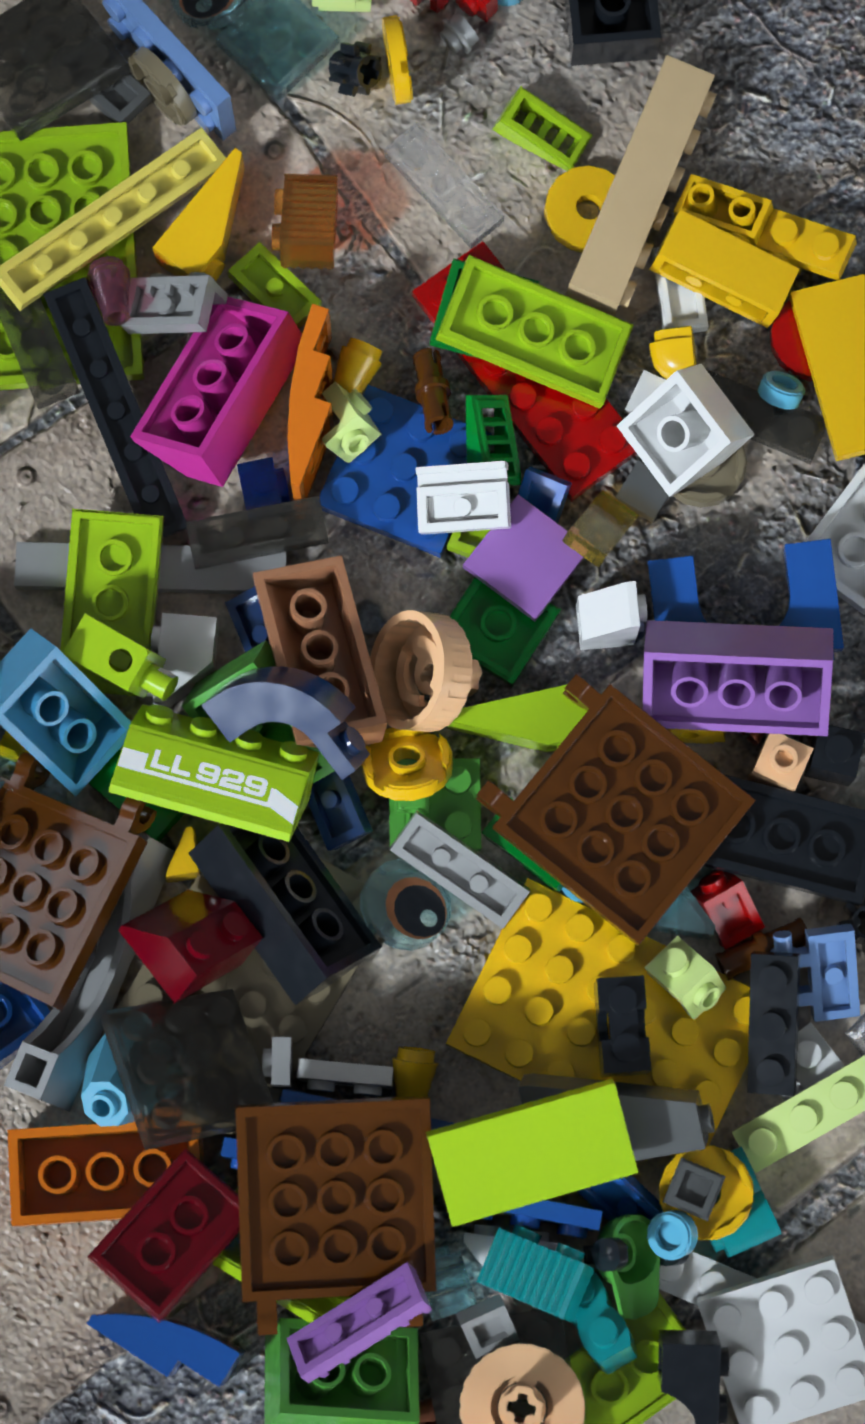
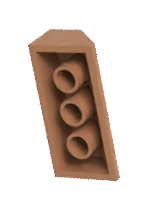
M342 555L254 572L252 577L276 667H290L307 671L331 683L356 707L345 719L349 727L355 728L361 734L365 745L382 742L388 722ZM292 726L296 745L317 748L305 733Z

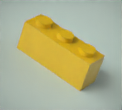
M680 209L671 223L649 270L693 292H698L705 298L768 328L779 315L800 268L790 264L789 260L779 253L765 252L751 245L750 241L739 233L725 232L711 225L710 221L699 213H687Z

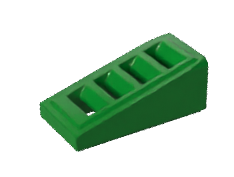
M466 395L467 463L508 462L507 475L509 485H521L520 463L508 395ZM482 408H494V417H483ZM485 426H494V435H486ZM488 444H494V453H489Z

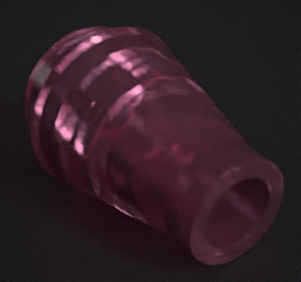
M107 256L93 261L89 266L86 281L102 313L103 321L110 326L122 325L130 318L128 309L130 270L117 257Z

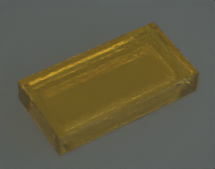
M602 490L569 529L562 541L595 566L600 567L629 531L639 515L605 490Z

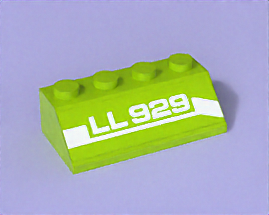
M142 704L129 725L110 783L109 792L289 842L309 802L320 752L309 750L306 746L296 745V742L293 741L280 742L265 738L260 733L250 729L229 743L210 718H192L174 713L173 710L166 706Z

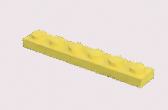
M201 127L0 265V287L19 311L23 310L43 296L44 293L59 285L207 182L226 157Z

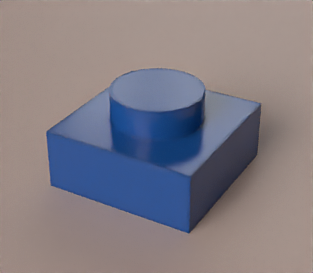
M529 467L525 471L518 495L558 524L572 483L534 467Z

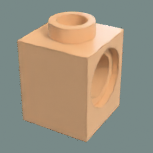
M768 734L747 780L794 792L814 748L782 734Z

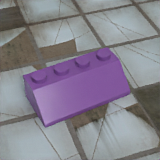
M647 620L644 646L643 711L666 729L828 736L833 671V628Z

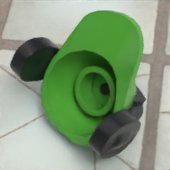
M642 1214L621 1215L610 1220L601 1229L593 1245L583 1246V1253H585L584 1263L594 1264L602 1278L612 1284L619 1314L623 1319L629 1320L641 1318L652 1312L659 1301L660 1265H682L689 1258L688 1254L676 1260H666L656 1255L651 1249L647 1238V1230L651 1220Z

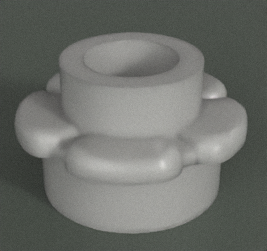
M456 13L449 20L445 17L442 19V25L445 29L439 34L448 48L455 54L460 50L466 54L470 53V47L478 42L479 38L468 21L459 13Z

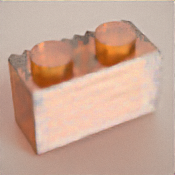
M285 173L284 188H275L274 214L282 216L281 224L273 223L272 250L280 251L281 267L285 269L289 266L293 269L297 267L305 269L308 267L311 270L316 267L320 270L324 268L331 270L334 268L338 211V175Z

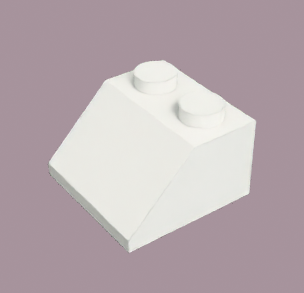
M702 364L674 372L617 425L618 429L669 497L674 496L723 463L755 435Z

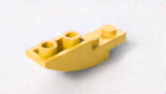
M690 174L673 211L674 216L677 215L680 209L687 213H699L705 216L711 225L725 232L739 233L745 236L751 245L765 252H776L785 256L790 264L800 268L798 275L804 269L836 281L840 280L857 244L856 235L773 208L772 200L694 174Z

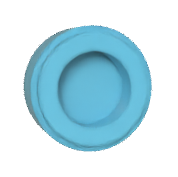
M781 371L765 373L758 387V394L763 400L782 409L798 408L805 393V388L800 380Z
M668 1210L656 1215L651 1220L647 1230V1238L651 1249L656 1255L666 1260H676L690 1254L694 1250L698 1241V1230L695 1222L687 1213L680 1210Z

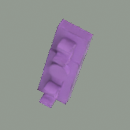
M408 1262L287 1337L300 1377L307 1383L312 1382L318 1377H327L329 1370L341 1363L346 1365L350 1362L351 1358L390 1335L396 1328L410 1325L409 1320L422 1312L425 1314L429 1313L431 1308L415 1268Z

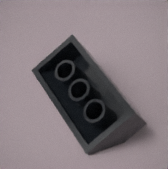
M221 823L188 853L220 898L235 901L262 935L263 939L255 949L294 1005L324 990L382 948L380 942L298 827H296L290 841L287 842Z

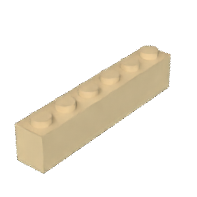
M666 55L565 296L612 316H615L619 305L628 308L638 284L630 281L635 267L643 270L653 248V245L646 242L651 228L656 231L661 229L669 210V206L662 204V201L667 191L676 193L685 168L678 166V163L683 153L692 155L701 133L700 130L694 128L698 116L708 117L717 93L709 91L715 77L714 74Z

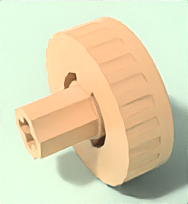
M414 610L397 613L380 630L370 656L387 724L400 730L434 732L449 726L461 713L467 697L472 696L479 690V680L483 674L479 661L472 659L470 644L463 628L459 626L456 620L451 619L450 616L439 613ZM419 691L425 695H429V702H427L424 699V695H420Z
M511 1344L488 1353L481 1361L475 1364L463 1384L459 1409L462 1424L584 1423L585 1400L576 1374L560 1356L537 1345ZM518 1398L526 1399L529 1404L536 1406V1412L534 1415L530 1414L526 1415V1417L516 1416L515 1412L508 1410L509 1401H517Z

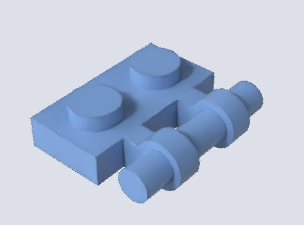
M851 923L805 929L806 947L799 948L793 947L792 933L790 931H777L773 934L774 948L770 952L800 953V968H808L809 985L799 986V1007L810 1006L814 1022L860 1016L855 930Z

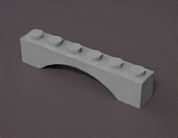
M141 833L138 836L148 843L98 940L95 959L89 969L85 968L79 978L81 979L77 981L63 1011L53 1008L40 1025L22 1041L4 1084L6 1087L68 1112L71 1110L85 1076L88 1055L99 1042L135 954L118 929L121 925L154 908L166 879L167 869L175 852L150 836Z

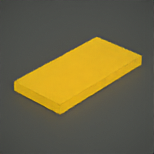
M865 274L791 291L789 295L836 461L865 455Z

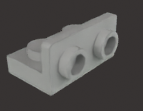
M192 272L188 276H168L155 273L150 275V277L131 278L120 326L128 334L207 332L212 305L226 304L228 294L215 282L212 276L202 272Z

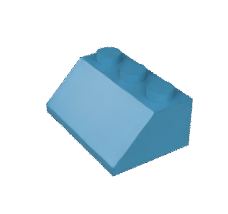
M30 629L0 661V725L74 796H77L123 746L131 721L54 644L33 629Z

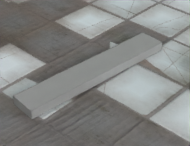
M16 542L15 588L20 590H65L69 543ZM162 545L158 592L241 594L255 586L252 577L254 572L287 566V548Z

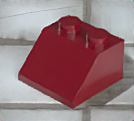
M189 889L121 925L118 929L174 1003L179 1002L240 967L263 939L262 935L235 901Z

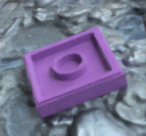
M517 495L510 504L511 528L490 530L464 562L463 568L535 622L590 552V547L520 495Z

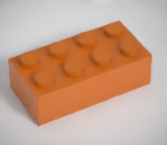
M180 1118L135 1121L120 1126L84 1124L7 1130L11 1226L28 1227L121 1220L185 1148L204 1164L202 1127L182 1122Z

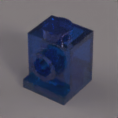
M272 457L237 464L249 521L292 512L284 468L275 469Z

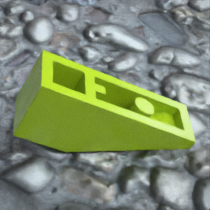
M566 684L464 707L458 717L447 726V729L542 752L555 751L587 713V710L579 707L563 694L564 688L567 686Z

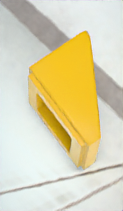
M192 826L185 827L165 875L167 883L196 879L202 873L188 854L198 845L196 830Z

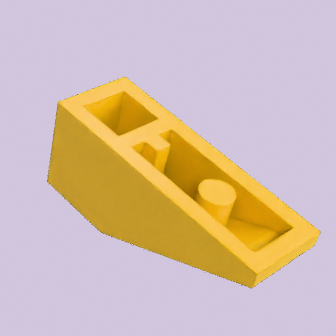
M236 147L152 247L156 263L174 276H188L192 272H202L212 276L216 281L224 270L225 263L223 262L226 258L245 170L242 152Z

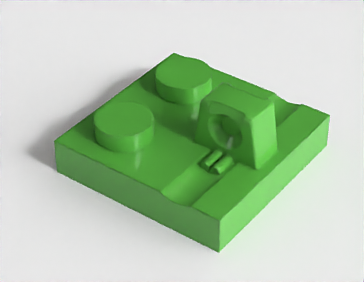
M480 758L453 759L452 776L442 789L429 797L415 801H395L389 799L390 846L415 811L418 810L475 851H481V803L476 800V795L481 790ZM402 759L397 763L411 765L416 763L417 760Z

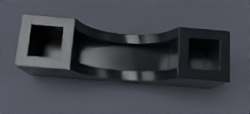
M659 1330L658 1379L661 1392L682 1402L693 1415L695 1424H727L728 1400L727 1394H720V1377H728L729 1349L728 1347H721L717 1331Z

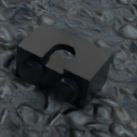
M644 975L597 978L594 983L600 1076L615 1077L648 1074L652 1070L649 1037H646L645 1010L647 1005ZM607 1013L609 1018L610 1040L608 1037Z

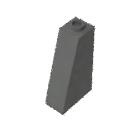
M531 1073L523 1076L518 1089L521 1102L524 1104L604 1080ZM615 1082L635 1161L706 1149L708 1133L714 1132L715 1126L710 1104L702 1105L699 1090Z

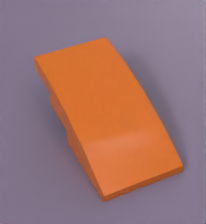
M313 303L298 346L289 398L287 440L290 480L295 508L304 510L327 450L322 438L334 428L332 403L326 402L327 400L322 394L333 384L331 358L329 355H326L332 340L329 309Z

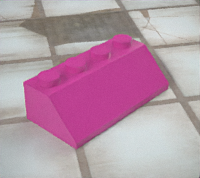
M227 297L226 304L212 305L207 332H193L131 434V439L185 476L223 487L295 366L302 333L290 313L232 297Z

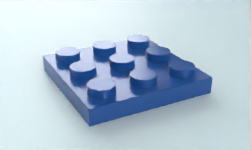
M368 384L363 394L372 407L368 415L382 435L350 463L345 462L339 456L336 457L317 500L316 508L441 558L451 533L422 535L418 532V478L416 467L466 464V423L453 418L454 425L449 432L441 435H434L433 431L428 433L425 430V419L421 405Z

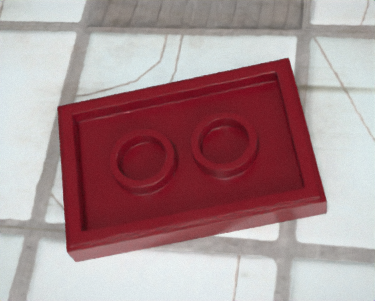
M185 1148L92 1250L87 1258L158 1323H161L240 1234L238 1194Z

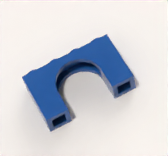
M831 539L785 544L783 550L789 592V607L785 618L779 626L833 628V660H835L834 652H842L844 644ZM693 556L648 561L654 620L707 623L699 606Z

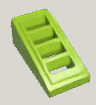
M522 86L512 95L492 127L493 131L505 139L565 171L574 168L593 136ZM520 110L527 113L521 124L514 120ZM538 119L543 123L536 134H534L529 129L534 120ZM553 127L558 132L551 144L544 141V138L550 128ZM568 135L574 140L567 152L563 154L558 149Z

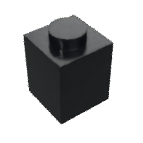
M829 725L828 736H813L810 747L814 749L806 765L804 776L849 787L857 776L865 733Z

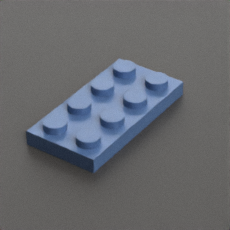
M142 0L102 1L104 8L110 16L107 23L115 35L122 41L128 38L137 47V50L141 46L149 49L171 70L190 96L197 112L195 120L205 132L210 133L213 130L224 141L236 131L231 95Z

